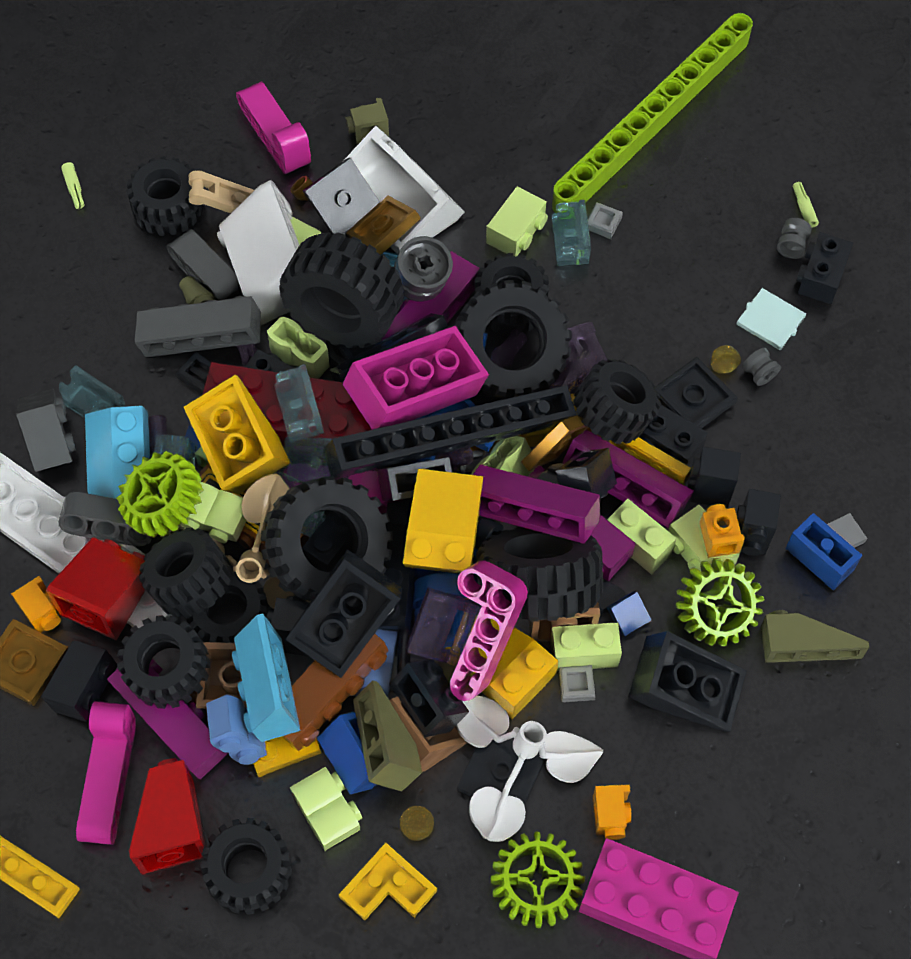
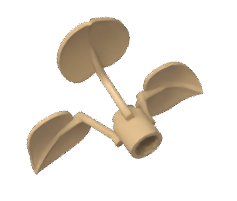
M278 474L266 475L255 481L248 488L242 500L243 517L248 522L260 523L252 550L245 551L238 562L230 555H226L239 579L246 583H253L259 580L260 577L264 579L270 575L268 570L264 569L266 560H263L259 547L261 544V531L265 530L267 525L264 522L267 513L274 509V502L279 497L285 495L287 490L290 489ZM213 539V541L217 544V546H218V547L221 549V551L225 554V549H224L223 544H222L221 542H218L217 540ZM277 577L268 578L263 589L264 593H266L268 604L272 608L275 607L277 597L286 599L288 596H294V593L291 591L285 592L278 586L280 580Z

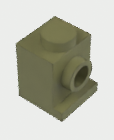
M376 98V103L361 105L350 109V116L345 117L348 133H354L357 144L375 126L389 137L388 117L381 98Z

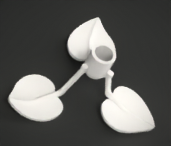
M478 695L470 701H463L469 713L456 725L461 737L469 744L478 748L487 747L492 740L501 743L514 738L513 749L519 758L502 793L494 787H483L473 794L469 803V814L475 827L483 838L493 842L504 841L512 837L524 823L526 813L524 803L517 797L508 796V793L525 759H531L539 752L542 759H547L546 767L553 777L563 782L574 783L586 777L603 754V749L577 735L562 731H554L547 734L545 728L535 721L525 722L520 729L514 727L513 731L506 733L509 728L507 711L494 700Z

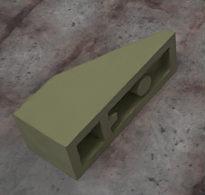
M776 610L766 614L761 624L765 663L862 659L869 649L868 641L799 613L788 614V611Z
M372 680L353 699L368 780L377 785L403 791L422 773L417 745L380 684Z

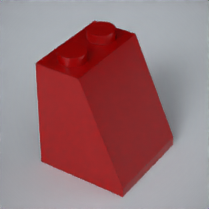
M92 537L49 584L46 592L59 615L117 640L146 591L139 578L142 574L140 566L145 562V556L139 552L134 551L130 554L121 550V546L112 540L105 539L101 541Z
M175 758L166 759L159 762L157 767L149 768L129 849L130 859L142 875L204 858L202 851L204 847H207L193 778L184 759L179 761Z

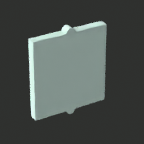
M762 288L753 301L747 303L746 310L738 319L736 325L781 350L788 339L796 335L797 327L805 318L806 313Z

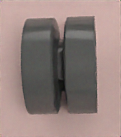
M428 236L415 237L407 241L401 248L394 266L399 273V279L402 281L404 296L413 301H428L438 296L443 290L452 272L453 261L449 250L439 240Z

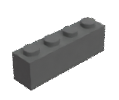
M238 296L234 299L208 300L205 303L179 304L175 307H155L149 310L137 311L135 344L145 357L260 343L261 311L252 296Z

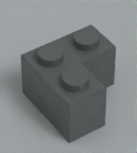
M54 388L17 398L16 415L35 472L72 462V451L76 450L72 434H66L63 423L67 422V411L62 396L56 397Z

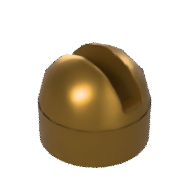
M302 176L293 184L290 192L297 199L306 201L308 199L303 190L313 182L307 176Z

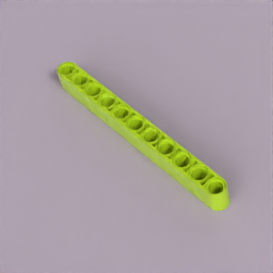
M737 13L728 18L554 185L553 211L559 216L568 217L584 205L747 47L753 26L752 19L743 13Z

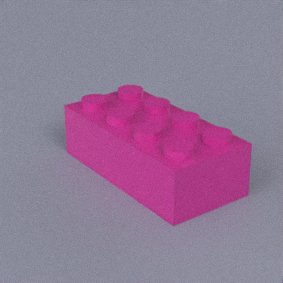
M453 326L353 362L345 377L343 386L373 430L412 421L474 397L478 394L489 374L457 327Z
M606 838L579 912L688 958L717 959L739 892Z

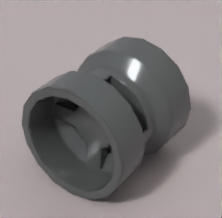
M800 218L787 219L781 231L782 236L778 241V252L792 259L803 257L807 248L806 241L809 240L811 235V225Z

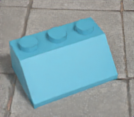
M143 406L110 407L85 414L88 494L116 499L122 494L118 486L125 484L127 481L124 474L130 475L134 471L132 464L141 465L142 457L150 459L148 411Z
M264 614L256 615L234 637L236 650L232 651V659L236 670H240L242 681L238 682V690L242 701H246L248 712L243 715L245 726L249 733L253 732L261 742L301 730L282 639Z

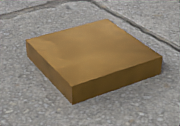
M388 195L346 234L349 238L355 237L360 239L361 243L367 246L370 244L381 255L416 224L421 217L415 209Z
M578 415L561 421L521 463L528 471H531L539 465L542 466L556 460L570 446L572 440L579 434L584 433L589 427L582 423L583 418Z
M12 619L0 637V689L34 706L49 684L68 647Z

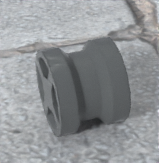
M761 348L752 353L742 365L747 373H751L754 376L753 380L758 386L769 382L781 369L777 361L771 360L770 353L766 348Z

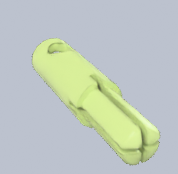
M70 162L65 163L61 168L69 194L72 196L75 208L79 209L80 206V209H82L85 204L74 164Z
M796 182L792 187L798 199L797 203L803 219L812 228L816 227L819 221L810 198L806 195L802 182Z

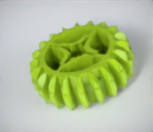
M167 451L162 455L154 452L151 459L142 457V464L139 466L132 464L134 471L130 475L124 474L127 481L125 484L118 486L122 492L116 498L120 504L118 510L126 524L138 533L147 534L153 538L158 534L165 536L169 530H178L181 523L188 524L187 517L190 514H197L194 506L202 503L199 494L204 491L200 484L202 478L195 469V466L183 456L177 453L173 455Z
M713 558L711 565L707 561H702L700 564L701 572L694 567L690 569V573L693 576L692 580L685 577L681 579L682 583L687 585L685 591L682 589L676 591L677 595L684 597V601H679L675 604L676 608L685 610L678 618L682 622H687L684 628L687 632L695 631L694 638L699 641L705 638L708 645L713 646L717 640L719 645L726 646L728 638L733 643H739L738 633L746 637L750 636L747 629L748 624L754 627L758 626V622L752 618L754 614L761 615L763 613L762 609L756 607V603L764 601V597L755 594L761 589V585L757 582L751 583L754 580L755 574L750 571L745 573L746 566L741 563L734 565V560L726 559L722 563L721 559ZM719 577L710 591L701 592L702 588L710 580ZM732 579L740 589L741 602L736 601L733 596L734 586L731 585ZM723 598L724 601L731 603V605L723 604L716 606L715 603L708 601V599L716 600ZM697 602L703 603L707 608L706 617L709 618L707 625L702 621L698 613ZM738 612L731 622L721 626V623L725 624V620L730 613Z
M538 831L534 832L533 841L529 842L528 836L525 833L521 834L520 846L513 839L508 841V847L511 852L500 849L498 856L502 861H494L492 867L499 874L491 876V883L501 885L493 890L494 897L505 896L499 903V908L504 910L509 906L513 907L509 913L511 920H514L518 913L523 915L521 925L527 926L529 917L535 918V927L541 928L542 918L546 917L548 924L554 926L556 923L555 913L561 919L566 920L568 912L565 907L576 910L578 903L572 897L581 898L584 891L576 885L584 884L585 876L575 874L582 869L583 864L579 861L570 862L576 856V851L572 849L564 853L565 840L559 841L556 846L552 844L554 835L551 833L548 834L546 842L540 841L541 834ZM532 855V863L529 868L518 870V874H509L511 868L518 860ZM544 855L556 861L564 874H560L559 870L548 868L544 863ZM537 865L538 873L542 874L541 879L546 878L543 880L542 886H540L539 895L537 894V886L534 885V880L530 882L533 879ZM511 885L527 890L531 895L533 905L521 900L514 893ZM558 885H566V889L560 898L544 905L543 899L546 891L557 889Z

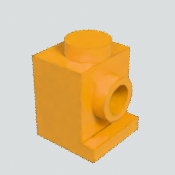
M724 504L708 507L707 512H703L700 520L708 558L740 553L744 543V536L740 531L735 508L726 509Z
M37 576L11 593V595L34 629L42 633L58 626L61 618L46 592L47 588L40 576Z
M630 785L595 786L593 806L596 835H605V839L608 838L610 840L626 837V823H631L630 802L624 803V801L628 799Z

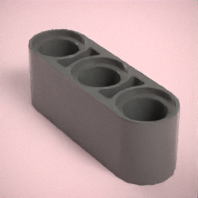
M192 229L166 246L176 264L188 276H193L198 283L211 292L217 301L225 300L240 289L235 272Z
M72 492L65 496L58 521L59 527L64 532L82 537H94L99 540L109 539L115 543L132 546H145L152 540V536L140 534L126 524L118 510L120 504L117 499L82 492Z

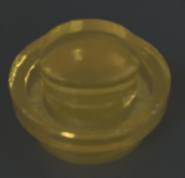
M720 346L712 353L711 366L718 373L732 372L741 363L739 352L732 346Z
M422 806L409 807L401 815V831L410 840L420 841L427 838L434 828V818L431 812Z

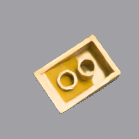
M237 375L230 377L184 406L185 412L221 490L240 494L261 477L273 474L290 463L278 435Z
M418 469L403 564L405 567L461 573L473 565L483 476Z
M476 618L463 630V645L446 647L442 651L443 655L455 665L458 664ZM490 619L492 626L499 630L497 622ZM514 627L491 682L482 693L504 708L508 716L513 720L557 674L559 661L537 641ZM478 648L480 655L487 659L486 653L481 648Z

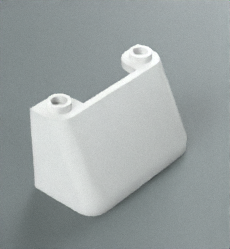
M377 126L345 158H352L379 202L389 195L415 209L421 217L416 224L390 246L397 254H399L403 245L410 239L420 236L433 238L458 221L465 213L410 156Z
M272 180L257 187L219 224L220 231L217 232L220 243L224 248H227L243 296H252L261 311V325L290 312L283 305L279 285L281 275L299 247L298 239L290 221L292 219L291 215H293L290 204Z

